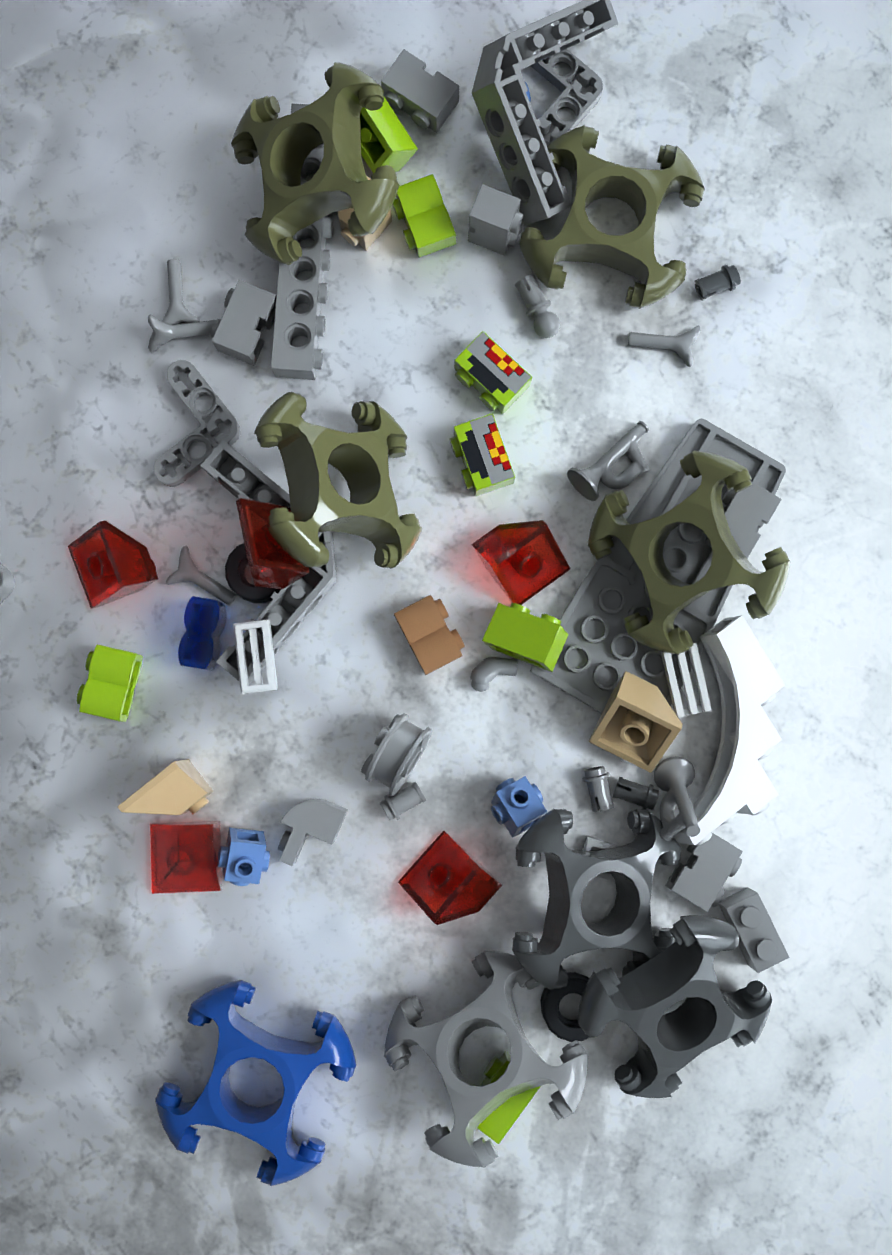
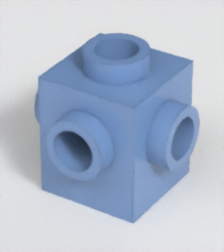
M526 776L517 781L514 778H510L496 787L497 792L491 802L493 805L491 806V811L496 821L500 825H505L512 838L528 830L539 818L547 813L546 808L542 804L543 797L540 790L535 784H530Z
M229 828L226 846H220L217 867L223 868L224 881H229L237 886L260 883L261 872H267L270 860V851H266L264 831Z

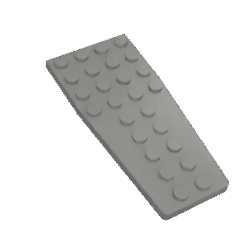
M698 419L689 429L626 521L634 524L661 516L680 504L701 485L702 476L693 478L691 475L687 476L680 465V460L693 451L721 455L739 463L748 469L752 478L750 481L774 495L786 473V468L782 463L709 421ZM726 484L722 488L721 499L728 490ZM692 523L680 524L670 532L664 542L663 558L665 566L672 576L682 582L694 584L703 578L710 568L713 551L712 547L704 543L707 538L706 534ZM615 536L612 539L615 545L611 548L612 554L597 560L560 619V625L568 633V637L553 672L534 665L530 672L601 714L625 671L657 686L671 706L672 700L661 651L652 649L630 637L624 626L625 622L623 619L637 612L641 616L646 615L650 622L653 617V610L640 568L622 541ZM733 585L709 591L690 603L674 619V629L679 627L682 631L686 630L691 636L692 642L697 643L699 656L704 648L700 636L714 627ZM687 651L685 652V657L688 665V670L690 673L692 666L690 662L689 653ZM673 654L671 657L680 690L683 681L677 655Z

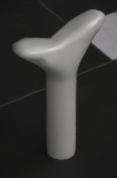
M168 260L170 304L162 322L169 325H177L181 321L186 323L200 322L183 305L180 260Z
M150 314L148 316V323L153 332L149 340L148 349L152 353L164 343L175 338L209 335L216 320L169 325Z
M698 325L691 331L678 336L630 332L628 345L673 350L683 359L688 367H691L693 357L690 348L700 333V326Z
M187 545L182 548L178 570L168 577L166 584L191 581L230 606L237 594L199 571L190 557Z

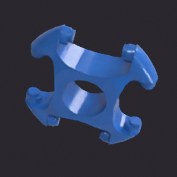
M238 980L218 986L203 994L191 1003L188 1012L189 1017L187 1021L196 1026H204L205 1023H211L213 1019L218 1025L219 1030L218 1048L212 1074L201 1095L192 1102L181 1101L183 1094L180 1092V1087L173 1083L165 1082L160 1087L155 1102L162 1126L177 1151L179 1150L187 1154L189 1152L195 1153L201 1136L197 1135L198 1129L190 1125L215 1126L237 1132L257 1142L275 1156V1158L270 1156L268 1161H262L256 1177L261 1179L260 1182L274 1186L286 1183L309 1172L321 1163L325 1153L326 1144L318 1138L310 1137L309 1140H303L301 1146L297 1145L292 1138L291 1129L296 1099L312 1071L320 1064L330 1063L329 1068L333 1072L332 1075L336 1079L348 1082L350 1077L353 1076L357 1064L349 1037L334 1014L325 1011L317 1012L312 1028L316 1029V1036L324 1039L316 1043L275 1036L243 1018L236 1011L235 1005L243 1008L245 1003L250 1004L256 987L246 981ZM250 1057L264 1059L272 1064L281 1075L284 1086L283 1097L275 1103L263 1107L244 1103L238 1099L231 1089L229 1081L230 1066L238 1060Z

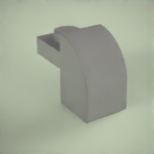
M323 799L306 800L292 807L280 822L292 827L293 830L292 832L286 830L279 843L278 850L283 852L279 861L293 866L308 835L332 845L336 840L348 809Z

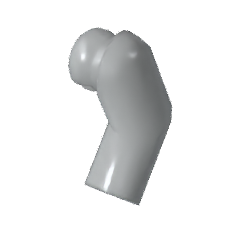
M496 657L484 659L472 670L470 676L472 688L480 692L486 691L489 688V682L497 675L516 676L518 659Z

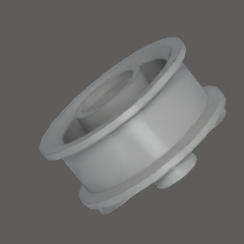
M403 713L401 716L397 714L389 727L384 726L375 740L374 744L379 747L374 755L371 754L367 758L361 769V772L365 774V780L368 782L372 779L379 781L389 787V794L394 796L404 785L418 763L431 737L432 729L427 727L425 730H422L408 721L407 714Z

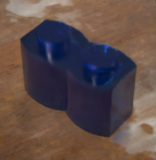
M192 596L189 600L184 614V623L187 631L182 636L178 648V658L181 666L210 671L215 669L218 664L216 661L221 653L218 637L224 630L227 617L226 608L222 602Z

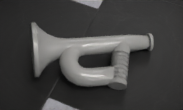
M639 421L637 426L625 434L591 467L586 469L570 468L567 476L573 487L586 499L596 501L599 497L598 484L600 480L608 488L623 489L636 477L650 470L637 444L642 435L649 431L648 426L643 421ZM625 453H628L632 464L620 475L615 476L611 471V467Z
M670 757L663 760L654 771V781L657 787L667 792L662 799L659 809L663 826L660 830V835L666 841H670L685 827L686 833L690 837H695L701 832L686 789L695 778V770L691 762L681 757ZM677 804L679 814L676 817H674L673 811L675 805Z

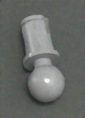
M528 275L525 278L531 288L530 291L527 290L523 279H520L515 284V287L518 289L528 309L526 312L527 316L535 315L536 317L534 320V330L537 335L542 338H551L560 329L559 318L556 314L547 311V308L552 303L550 300L545 299L535 275Z

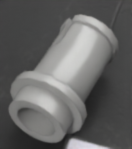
M604 766L584 770L585 777L582 779L588 785L592 811L598 812L600 809L601 812L614 808L607 780L610 777V773L605 771Z
M414 782L394 796H384L385 800L380 802V805L389 821L394 818L399 820V815L421 802H425L426 799L417 783Z

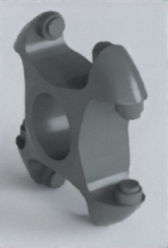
M552 809L543 815L526 831L516 845L515 860H517V866L535 867V862L541 861V853H544L546 858L549 899L543 935L538 942V939L534 938L530 932H516L513 938L512 951L527 973L547 989H562L567 986V971L563 969L561 963L570 955L603 948L632 950L633 961L627 962V965L623 968L622 976L648 962L676 941L670 932L671 928H659V932L652 935L650 899L657 860L660 859L663 865H678L682 849L675 838L666 841L661 837L660 830L663 828L661 820L650 811L636 809L628 813V826L637 836L633 842L624 846L591 852L568 849L564 843V834H567L568 830L573 826V814L566 809ZM610 872L616 884L617 895L615 904L608 916L598 923L587 925L582 917L580 905L583 891L593 878L601 873Z
M680 916L681 920L674 923L673 928L670 929L676 941L648 962L620 978L616 976L611 967L607 970L604 968L596 974L595 972L592 973L579 1004L578 1024L589 1037H597L603 1032L606 1024L619 1020L627 1024L637 1036L638 1050L635 1056L625 1065L619 1066L614 1073L615 1080L624 1093L644 1098L672 1097L671 1093L678 1090V1086L682 1084L676 1072L685 1067L702 1052L730 1037L737 1047L741 1045L744 1047L752 1041L755 1044L770 1013L772 1004L771 993L758 980L750 982L745 988L726 993L720 990L714 971L713 962L716 954L720 951L733 950L739 945V936L732 924L707 916ZM687 998L676 1010L663 1015L674 1003Z

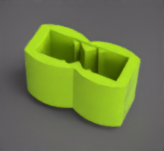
M431 174L399 186L396 199L392 205L397 219L404 218L408 229L403 230V234L409 250L415 249L420 258L456 245V234L434 175Z
M96 645L95 650L90 651L86 659L85 668L89 671L87 682L80 686L77 694V704H80L79 712L126 722L131 710L134 689L140 675L143 656Z

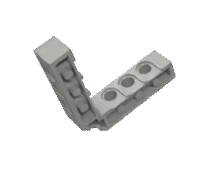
M582 0L513 31L483 47L471 94L512 196L521 199L519 212L524 214L522 219L524 226L550 218L572 206L566 187L561 185L552 161L554 156L552 152L549 153L539 128L541 122L534 115L526 94L528 89L520 70L618 25L610 0Z
M223 439L200 465L212 478L268 524L270 510L287 508L288 512H291L289 494ZM332 531L318 532L319 542H322L329 551L328 563L321 567L310 568L299 563L293 570L295 574L280 592L272 594L271 598L273 600L256 620L251 619V621L270 620L274 655L337 581ZM257 628L262 670L266 666L262 628ZM248 629L243 636L248 682L250 685L254 680ZM236 645L233 647L229 646L216 662L239 681Z

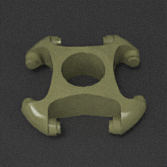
M335 62L324 74L330 89L313 103L290 115L278 118L280 106L274 96L253 99L235 130L231 142L235 158L239 164L245 165L254 162V159L259 155L264 189L262 218L255 217L247 220L245 236L255 248L275 261L287 265L297 261L302 256V249L300 244L293 239V236L299 230L306 228L332 212L354 208V212L351 213L348 220L351 234L360 237L373 234L383 222L395 200L400 185L397 182L396 172L393 170V167L388 165L378 167L371 176L372 180H368L361 159L360 112L363 107L371 111L380 109L384 102V90L372 77L351 65ZM324 143L323 159L318 171L312 179L301 185V170L305 159L313 149Z
M583 125L561 135L547 146L549 153L552 152L554 156L552 161L556 172L560 171L561 167H565L570 172L572 178V206L561 232L555 238L545 240L540 230L526 227L524 232H522L519 245L529 267L546 288L563 289L567 272L562 271L563 266L556 264L560 261L602 264L636 277L641 283L635 282L634 287H628L625 303L631 307L641 309L656 303L677 289L684 282L687 271L685 268L686 264L683 261L671 260L669 263L661 266L656 260L654 254L655 222L657 211L663 199L668 194L677 192L684 205L697 207L703 199L705 188L693 163L678 146L668 144L660 146L656 163H661L660 169L663 170L625 167L589 154L590 148H596L599 131ZM604 197L617 198L626 202L634 210L638 219V227L624 235L605 234L597 230L590 223L585 208L593 201Z
M294 392L284 394L265 411L254 432L261 447L270 448L277 446L280 450L289 487L291 512H288L287 508L270 510V516L268 517L269 533L286 553L305 567H321L328 563L329 551L322 542H319L318 532L326 531L348 533L368 539L376 548L374 554L376 565L390 569L396 567L414 548L422 531L419 519L416 518L415 514H405L399 517L389 478L388 454L390 458L405 456L407 435L395 419L374 401L354 403L351 414L358 424V432L346 433L304 421L301 416L307 406L305 397ZM328 464L339 470L347 481L350 491V502L340 496L331 484L328 475Z
M693 451L680 460V465L687 476L691 475L693 478L702 476L701 485L680 504L661 516L630 524L622 515L627 512L626 506L629 505V500L623 490L614 491L605 495L594 516L589 533L588 547L596 560L612 554L611 548L615 546L612 538L615 536L622 541L643 574L653 610V617L649 622L646 615L641 616L637 612L623 619L625 629L633 639L652 649L665 653L679 655L693 646L689 633L686 630L682 631L679 627L674 629L673 625L678 613L696 599L711 590L735 584L749 585L754 589L755 593L748 596L749 602L746 603V608L752 619H761L772 613L784 591L789 575L791 561L782 547L764 554L766 559L762 563L766 570L765 572L753 567L740 550L731 535L723 509L721 493L725 484L728 490L734 489L736 493L752 486L750 481L752 478L746 467L731 459L709 452ZM683 523H692L702 529L709 538L713 551L710 568L705 576L694 584L682 582L672 576L665 566L663 558L665 540L673 529Z

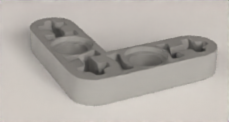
M567 49L548 57L550 59L547 64H545L546 59L531 65L533 69L562 92L539 118L541 122L539 128L543 136L549 132L551 124L555 128L551 132L550 141L545 140L546 146L561 135L575 129L595 107L602 94L603 83L601 78ZM558 62H565L571 67V72L568 75L559 76L554 72L553 66ZM576 74H579L578 81L575 79ZM589 85L593 86L592 93L589 91L585 95L581 93L582 86L584 88H587ZM562 107H569L574 111L575 117L570 121H563L559 119L556 112Z
M178 360L169 366L167 380L201 425L155 461L154 474L156 478L169 487L182 484L202 468L200 465L216 448V446L213 448L211 442L204 436L205 433L208 432L211 437L215 436L220 431L218 428L219 423L223 422L225 425L232 423L229 427L231 434L227 437L222 433L216 436L214 441L217 444L223 439L231 446L240 436V426L234 416L194 365L185 360ZM182 370L184 373H189L188 378L196 387L191 392L182 381L177 382L179 380L177 375L179 371ZM201 395H209L213 399L212 407L206 412H200L195 408V401ZM195 441L204 442L206 445V453L198 459L191 458L188 453L189 446ZM180 452L191 464L187 468L181 463L175 468L177 473L175 477L172 478L169 475L163 477L166 473L164 468L166 464L170 463L172 466H175L182 461L177 457Z

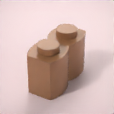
M429 595L394 613L425 675L463 656L460 649L464 648L465 645L457 630L450 631L444 619L449 617L441 599L434 601L432 596Z

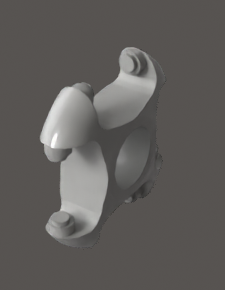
M484 951L472 961L480 977L485 975L488 979L493 976V981L476 1000L460 1012L437 1023L417 1027L415 1022L422 1019L421 1012L424 1011L421 1002L416 995L412 998L408 997L402 1002L400 1001L388 1028L384 1057L394 1071L402 1069L409 1064L408 1059L411 1057L409 1047L420 1045L442 1076L454 1113V1126L451 1132L447 1126L441 1127L440 1124L424 1132L429 1150L455 1163L483 1168L494 1162L495 1158L498 1157V1153L490 1139L485 1141L481 1137L474 1141V1132L480 1123L509 1098L544 1084H555L558 1088V1091L551 1094L553 1101L549 1102L555 1117L558 1120L562 1117L563 1119L575 1112L579 1104L588 1068V1054L577 1040L562 1048L563 1054L560 1056L563 1064L561 1066H550L538 1055L525 1037L512 1000V989L517 982L521 988L527 987L528 990L539 986L540 983L527 973L515 955L496 951ZM485 1026L498 1027L504 1030L508 1035L511 1045V1060L505 1073L496 1082L486 1086H470L463 1078L458 1064L459 1050L465 1038L474 1030Z

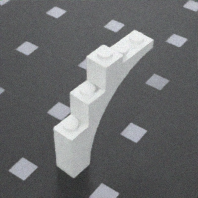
M742 615L724 618L700 636L712 661L719 684L722 707L721 741L714 769L703 793L693 806L701 832L695 837H690L687 835L685 827L674 837L677 843L694 846L701 845L711 838V832L719 825L732 821L737 816V813L752 816L761 814L768 809L769 802L778 795L758 761L768 757L773 752L772 747L782 740L762 706L772 702L776 698L775 693L784 687L785 684Z

